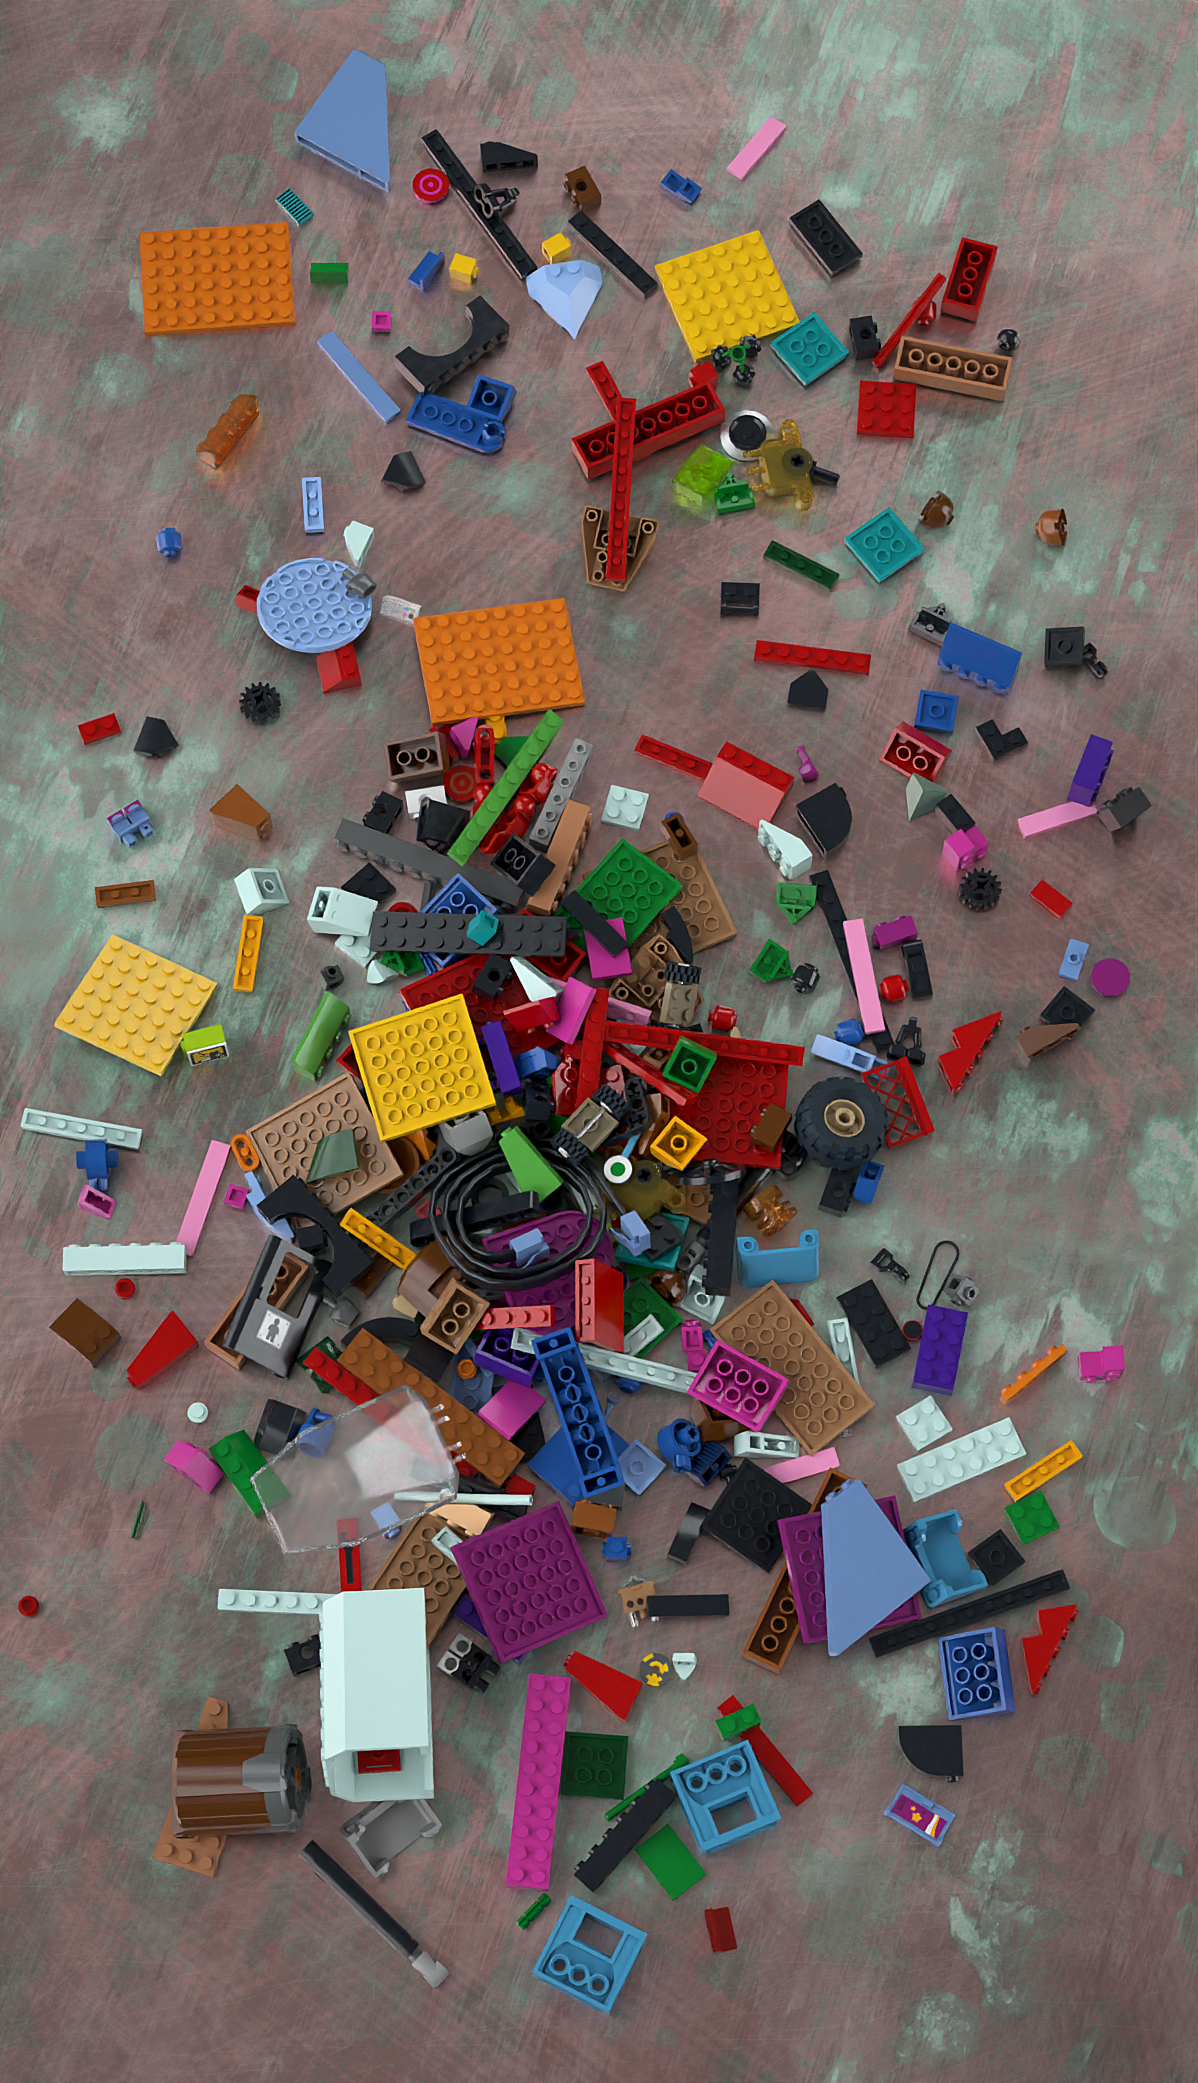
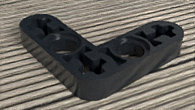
M630 1079L625 1084L624 1091L628 1106L630 1107V1116L618 1121L619 1125L601 1143L602 1146H613L651 1128L653 1120L645 1088L639 1080ZM643 1101L640 1108L634 1109L637 1102ZM629 1125L625 1133H620L623 1126Z

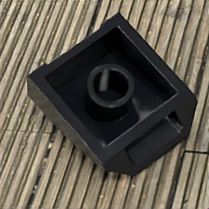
M268 1399L254 1438L255 1445L258 1449L280 1457L292 1455L296 1446L294 1441L301 1426L306 1421L307 1413L288 1404Z

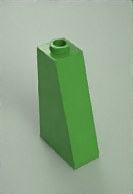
M517 1125L513 1129L509 1126L500 1134L502 1138L499 1144L522 1192H537L540 1203L563 1183L562 1177Z

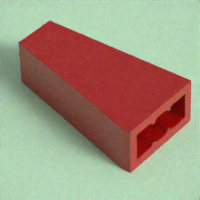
M174 1311L168 1314L126 1370L129 1375L127 1380L133 1388L137 1386L141 1391L199 1347L198 1341Z
M575 1650L572 1655L568 1654L564 1662L566 1673L620 1722L625 1724L643 1682Z

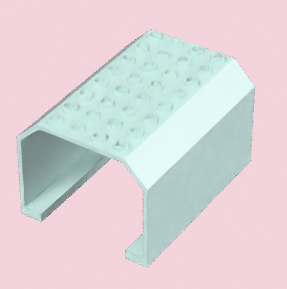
M424 1588L341 1592L324 1601L323 1610H319V1620L321 1623L319 1631L321 1642L320 1681L322 1688H320V1699L322 1701V1708H320L322 1721L321 1761L325 1785L330 1787L331 1795L351 1802L434 1798L430 1646L426 1650ZM400 1749L401 1771L358 1774L357 1751Z

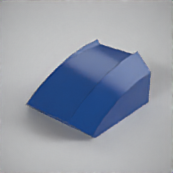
M536 1046L533 1050L517 1054L514 1062L520 1080L529 1078L531 1082L541 1083L542 1081L547 1082L549 1076L552 1077V1074L562 1063V1060L549 1051Z

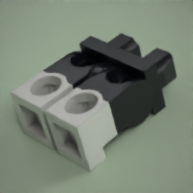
M459 1633L449 1647V1651H446L438 1663L437 1670L450 1676L469 1690L475 1689L484 1694L490 1683L482 1679V1675L484 1672H487L495 1677L500 1670V1666L493 1661L491 1655Z

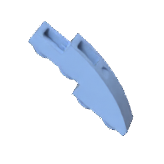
M819 1034L816 1035L810 1053L860 1073L890 1063L877 1058L875 1055ZM891 1067L887 1069L885 1076L888 1077ZM875 1074L868 1075L877 1080L881 1078Z
M252 1171L246 1173L245 1178L252 1191L246 1197L253 1211L275 1234L290 1243L296 1242L294 1235L297 1233L292 1223L288 1225L286 1219H282L270 1225L258 1212L256 1205L265 1199L268 1193L263 1194L260 1188L263 1184L258 1175L254 1176Z

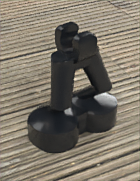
M486 183L477 184L474 188V198L478 203H481L483 213L487 218L497 216L499 212L514 204L517 199L516 196L520 194L517 188L491 190ZM496 197H504L505 200L500 204Z
M910 1017L908 1025H902L895 1040L897 1045L888 1047L886 1056L889 1060L896 1061L907 1056L909 1064L916 1066L924 1065L926 1054L920 1050L922 1048V1030L920 1027H916V1017ZM911 1034L913 1035L914 1046L907 1049L903 1042L907 1035Z

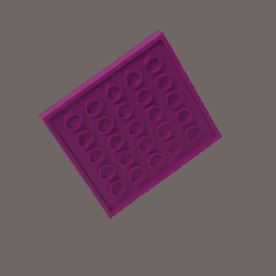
M895 1495L875 1499L877 1505L905 1543ZM821 1511L777 1520L803 1643L807 1644L828 1639ZM915 1593L872 1629L922 1618L917 1594Z
M559 1501L450 1547L499 1664L608 1616Z

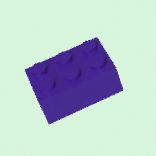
M1093 734L1090 735L1067 797L1068 801H1073L1087 807L1090 806L1091 801H1096L1114 750L1111 749L1112 741Z
M487 1329L476 1350L473 1364L530 1388L541 1366V1362L537 1360L536 1355L511 1348L514 1329Z

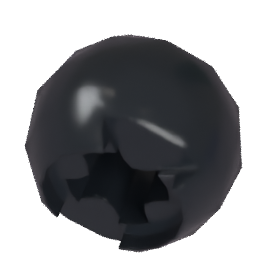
M1012 328L1002 330L997 336L1000 344L999 347L1005 352L1016 350L1020 345L1018 333Z

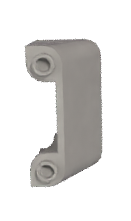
M424 1799L371 1802L344 1823L339 1831L370 1873L376 1878L388 1872L389 1860L421 1835L425 1837L436 1835L440 1830L439 1828L443 1825Z

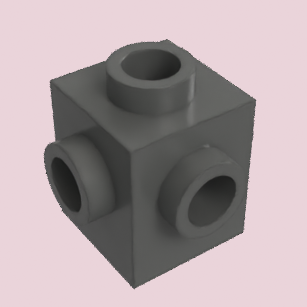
M952 1274L943 1289L951 1298L950 1301L953 1304L968 1307L971 1306L980 1290L974 1285V1280L957 1274Z

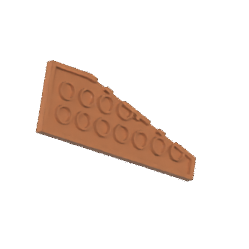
M208 1696L197 1730L228 1729V1703ZM171 1802L152 1858L213 1878L227 1835L202 1836L190 1839L176 1838V1834L172 1831Z

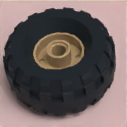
M839 1077L827 1078L826 1081L817 1082L806 1092L795 1113L794 1130L796 1135L799 1136L797 1140L801 1148L808 1151L807 1156L813 1161L816 1159L821 1162L822 1166L827 1168L834 1166L836 1170H847L849 1167L856 1169L863 1166L878 1153L888 1133V1113L885 1105L880 1103V1096L875 1091L869 1090V1086L864 1082H855L854 1078L844 1077L840 1079Z

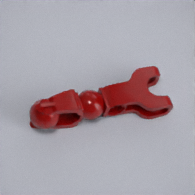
M481 725L477 728L471 743L476 782L473 797L477 803L470 812L471 818L495 784L493 780L495 773L494 731L488 725ZM482 731H486L489 734V737L487 735L480 733ZM486 773L489 779L481 778L480 774ZM502 811L488 831L497 829L503 819Z
M539 763L529 771L516 790L519 796L513 801L512 809L508 810L497 829L488 831L481 840L479 849L484 854H494L497 850L499 852L512 833H515L520 838L523 837L528 828V823L531 821L529 818L535 814L537 805L547 801L558 769L556 767H551L546 763Z

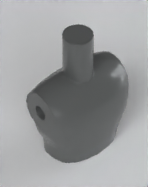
M346 568L342 572V575L349 579L346 589L351 594L366 598L377 587V584L366 571L355 575Z
M326 1296L323 1300V1303L332 1308L329 1318L336 1324L350 1328L361 1313L347 1297L341 1298L338 1302L329 1296Z

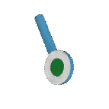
M641 1133L629 1139L621 1156H613L605 1163L604 1174L611 1183L622 1184L631 1177L632 1165L628 1159Z

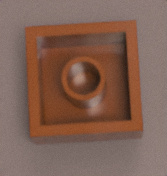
M586 1499L576 1501L571 1522L573 1534L607 1540V1537H613L617 1509L613 1508V1505L601 1503V1506L595 1505L593 1501Z

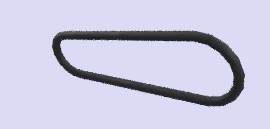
M941 1241L935 1246L933 1250L931 1259L929 1261L927 1270L925 1272L924 1278L922 1280L920 1289L916 1297L917 1305L922 1309L927 1310V1307L922 1306L920 1304L919 1298L938 1247L946 1243L951 1244L956 1249L957 1254L946 1278L944 1279L931 1305L936 1304L955 1264L959 1259V1248L952 1241Z

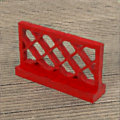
M907 1056L860 1074L863 1082L869 1086V1090L872 1088L876 1093L879 1091L888 1096L884 1104L885 1107L890 1097L901 1102L897 1112L886 1107L887 1111L895 1114L892 1123L889 1124L885 1139L888 1149L935 1132ZM893 1066L896 1067L898 1072L895 1080L885 1076L887 1069ZM875 1074L881 1077L877 1087L869 1084L866 1076ZM883 1078L894 1083L890 1093L879 1088ZM896 1084L904 1088L905 1094L902 1099L892 1094ZM903 1103L911 1106L912 1113L910 1117L899 1113ZM897 1116L908 1120L904 1130L893 1126ZM912 1122L918 1125L920 1133L912 1135L906 1132L909 1123ZM891 1129L902 1133L899 1141L891 1142L889 1137Z

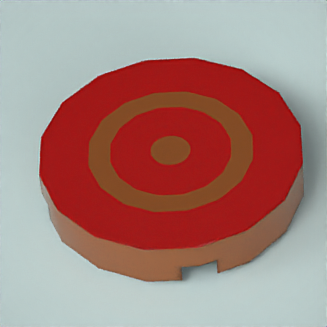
M458 765L451 768V773L445 774L443 778L445 795L451 801L468 803L474 800L473 792L476 785L474 768L467 765Z

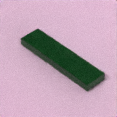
M773 540L763 555L764 559L831 592L840 575Z

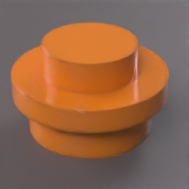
M463 1359L457 1364L456 1371L460 1378L467 1380L475 1376L477 1367L473 1364L472 1360Z

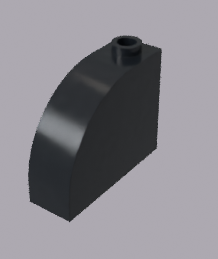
M836 782L796 804L795 813L825 859L838 852L844 846L848 839L852 822L851 808L846 799L847 795L842 787H838Z
M962 1725L898 1726V1746L904 1760L912 1769L929 1778L946 1779V1782H959V1779L963 1778Z

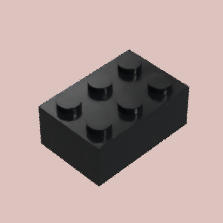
M512 833L490 863V865L532 897L556 866L515 833Z

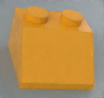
M674 1116L650 1146L651 1154L667 1166L683 1171L707 1141V1138Z

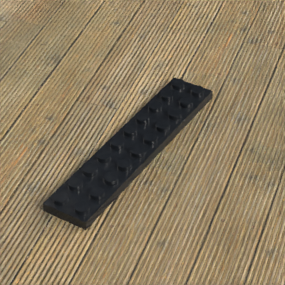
M373 911L370 951L490 955L494 953L498 956L565 958L568 918L492 915L499 919L497 930L482 946L466 936L469 923L478 914Z

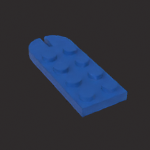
M419 392L406 419V424L482 453H493L499 450L503 445V440L505 441L506 429L502 421L466 411L465 405L433 393H428L423 397Z

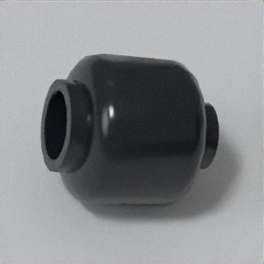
M811 964L799 965L791 978V982L795 986L794 990L801 994L813 992L820 980L818 969Z

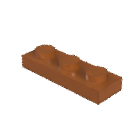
M154 880L95 887L97 908L156 901Z

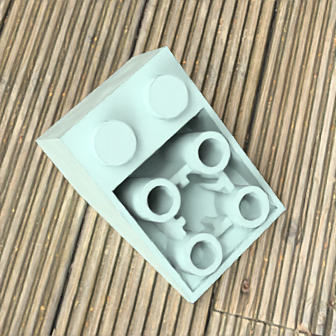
M764 820L760 821L758 840L762 846L766 845L769 849L771 859L779 863L780 871L785 877L788 876L792 881L811 869L813 855L801 839Z
M317 886L307 921L313 932L369 937L373 911H376L378 901L337 888Z

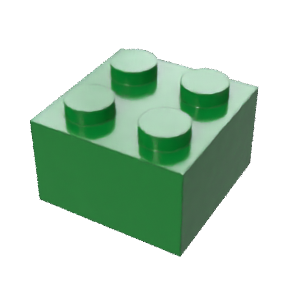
M681 1035L663 1069L662 1076L699 1093L717 1058V1052Z

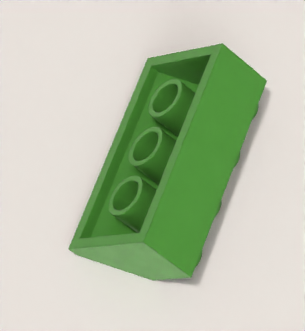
M328 991L324 994L291 1058L293 1071L313 1081H316L317 1077H321L325 1069L324 1063L333 1054V1045L335 1042L340 1041L343 1034L341 1030L344 1025H348L351 1019L349 1006Z

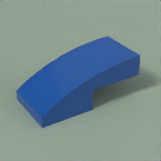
M670 169L659 184L671 194L689 203H692L702 190L691 179L687 177L685 180L672 169Z

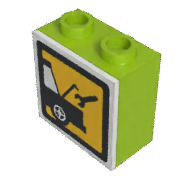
M221 1024L182 1034L184 1039L180 1041L184 1058H189L191 1066L229 1057Z

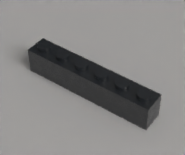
M739 1178L730 1182L710 1184V1195H713V1201H709L708 1213H712L711 1219H707V1231L710 1232V1237L705 1239V1250H708V1257H704L703 1269L707 1270L706 1275H702V1288H705V1295L730 1297Z
M658 1778L656 1781L652 1779L645 1786L646 1792L642 1797L638 1795L631 1802L632 1808L628 1813L623 1812L617 1818L616 1822L618 1824L614 1829L609 1828L602 1836L603 1842L599 1846L595 1844L588 1852L589 1858L585 1862L581 1860L574 1868L576 1871L574 1876L593 1893L678 1797Z

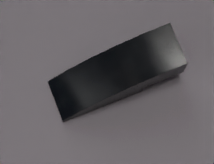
M672 906L661 914V922L669 930L666 940L674 946L685 964L693 965V949L689 932L680 913L675 906Z
M691 1502L669 1549L668 1558L687 1565L703 1529L700 1527V1524L710 1509Z

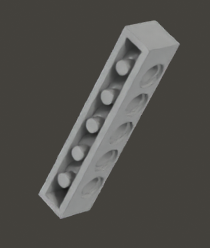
M575 738L529 837V844L536 850L547 854L568 799H573L593 756L592 744Z

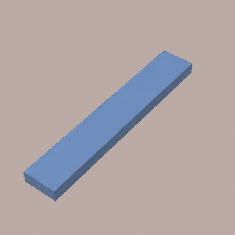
M333 331L317 340V344L385 423H388L401 413L398 406Z

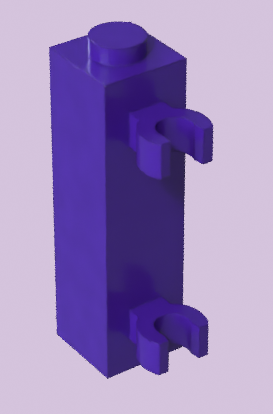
M500 1021L488 1022L484 1027H481L484 1037L477 1038L480 1050L484 1047L488 1048L498 1079L490 1081L492 1091L496 1093L501 1090L504 1098L522 1093L524 1090L504 1028Z

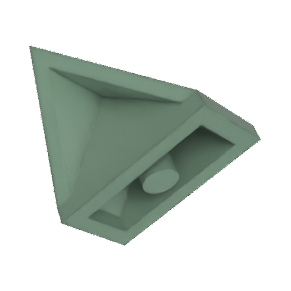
M913 773L906 787L909 821L934 811L936 804L945 798L948 790Z

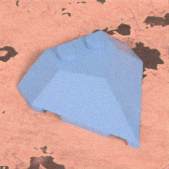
M583 260L544 265L526 277L529 296L536 300L561 327H564L576 339L578 331L584 323L598 291L603 285L600 266Z

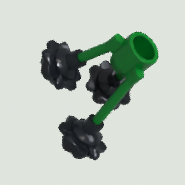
M755 335L744 336V340L740 341L741 346H735L732 350H728L727 346L722 347L718 345L716 349L711 350L710 360L714 362L715 367L720 366L721 368L731 363L730 358L735 362H739L740 366H736V370L732 374L735 378L734 380L743 386L747 383L750 384L756 374L753 372L754 368L747 366L743 360L745 357L758 355V352L762 350L760 346L761 340L756 339Z

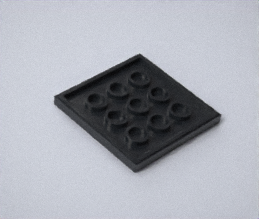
M744 1458L700 1524V1527L765 1573H769L784 1550L777 1520L807 1514L812 1504L752 1461Z

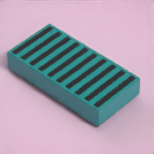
M290 188L275 198L277 204L299 227L314 216L313 212Z

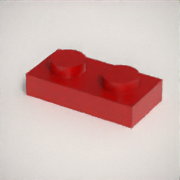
M115 713L78 725L84 745L121 733Z

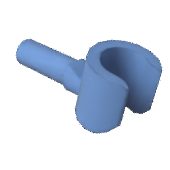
M609 1391L607 1394V1407L604 1412L606 1420L612 1407L619 1401V1394L615 1400L610 1399L612 1391Z

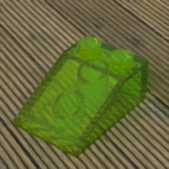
M700 444L682 464L672 479V490L705 508L714 494L715 488L720 485L733 465V461Z

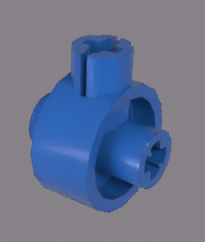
M107 1139L86 1140L85 1151L76 1152L77 1169H86L87 1179L90 1180L92 1188L107 1190L110 1168H117L119 1165L118 1150H109Z
M678 1418L661 1428L657 1435L659 1449L663 1456L673 1463L674 1472H689L692 1469L690 1458L697 1455L701 1450L702 1441L697 1428L690 1421Z

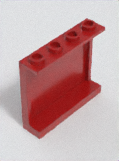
M596 1259L576 1260V1342H592L603 1347L605 1350L623 1354V1273Z

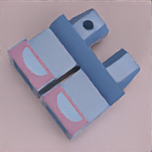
M139 800L123 808L124 812L121 809L106 818L109 827L121 843L124 842L129 848L138 843L134 835L141 832L144 838L154 834L150 818L145 813Z

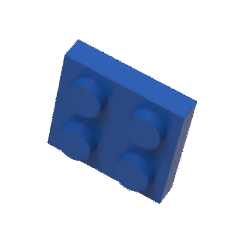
M921 689L914 728L952 734L959 696Z

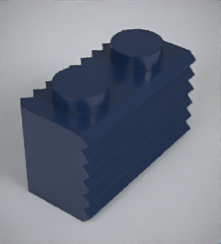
M715 1441L705 1442L700 1452L692 1457V1469L686 1473L692 1480L706 1488L733 1457L724 1446Z

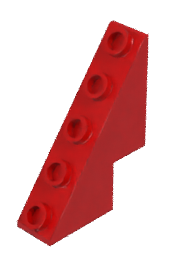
M1001 1011L952 1030L951 1038L956 1049L939 1055L937 1060L952 1095L956 1092L960 1093L965 1084L963 1079L965 1076L969 1077L975 1068L972 1064L975 1059L980 1060L985 1051L982 1049L984 1044L991 1042L994 1036L992 1033L993 1029L1000 1027L1004 1019L1001 1016Z
M1076 1604L1037 1610L1035 1615L1039 1635L1021 1638L1020 1647L1030 1696L1033 1694L1038 1695L1043 1685L1039 1682L1042 1676L1047 1677L1052 1667L1049 1665L1052 1657L1056 1659L1061 1649L1058 1644L1061 1639L1065 1641L1070 1631L1067 1626L1070 1621H1075L1079 1613L1076 1610Z

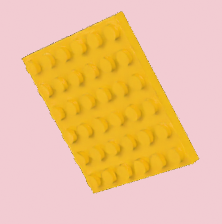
M759 230L655 265V271L695 363L710 358L712 355L711 350L716 349L718 345L722 347L727 346L728 350H732L735 346H741L740 341L744 340V336L755 335L756 339L763 340L786 332L800 322Z
M112 934L55 1021V1027L162 1076L181 1046L180 1041L184 1040L182 1034L191 1030L215 992L218 983Z
M463 994L348 1031L382 1143L497 1105Z

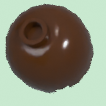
M940 490L936 492L938 496L936 498L931 497L920 514L924 516L922 520L918 519V523L928 529H940L945 524L948 526L954 519L952 515L954 510L953 503Z
M657 1269L649 1275L648 1280L651 1279L652 1281L649 1285L665 1301H668L671 1307L678 1305L686 1296V1276L681 1270Z

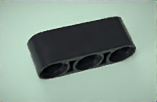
M524 1116L498 1122L491 1126L493 1132L492 1139L495 1145L500 1148L499 1141L502 1136H497L509 1126L511 1129L516 1125L519 1129L523 1128L521 1131L529 1140L545 1137L550 1132L548 1121L525 1119Z

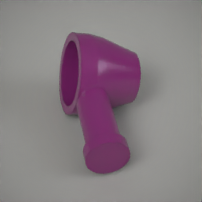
M803 745L798 746L795 751L803 762L802 766L798 769L803 780L818 777L819 774L806 753L805 747Z

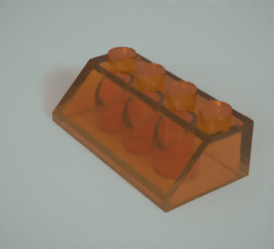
M239 394L236 399L234 398L230 402L229 409L220 415L215 427H211L205 440L197 445L196 454L199 461L215 471L219 468L259 416L257 396Z

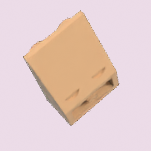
M426 1504L425 1506L430 1509L429 1514L437 1518L444 1517L448 1519L447 1523L455 1528H465V1533L471 1537L487 1532L497 1513L477 1504Z

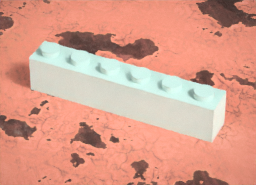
M154 1242L142 1246L140 1243H131L129 1246L113 1243L102 1247L100 1244H90L89 1247L72 1244L69 1247H63V1272L65 1276L187 1273V1249L180 1242H171L170 1245Z

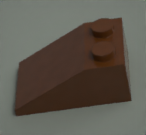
M78 1298L49 1327L93 1368L121 1339L119 1332Z
M696 1398L689 1411L703 1441L724 1440L750 1429Z

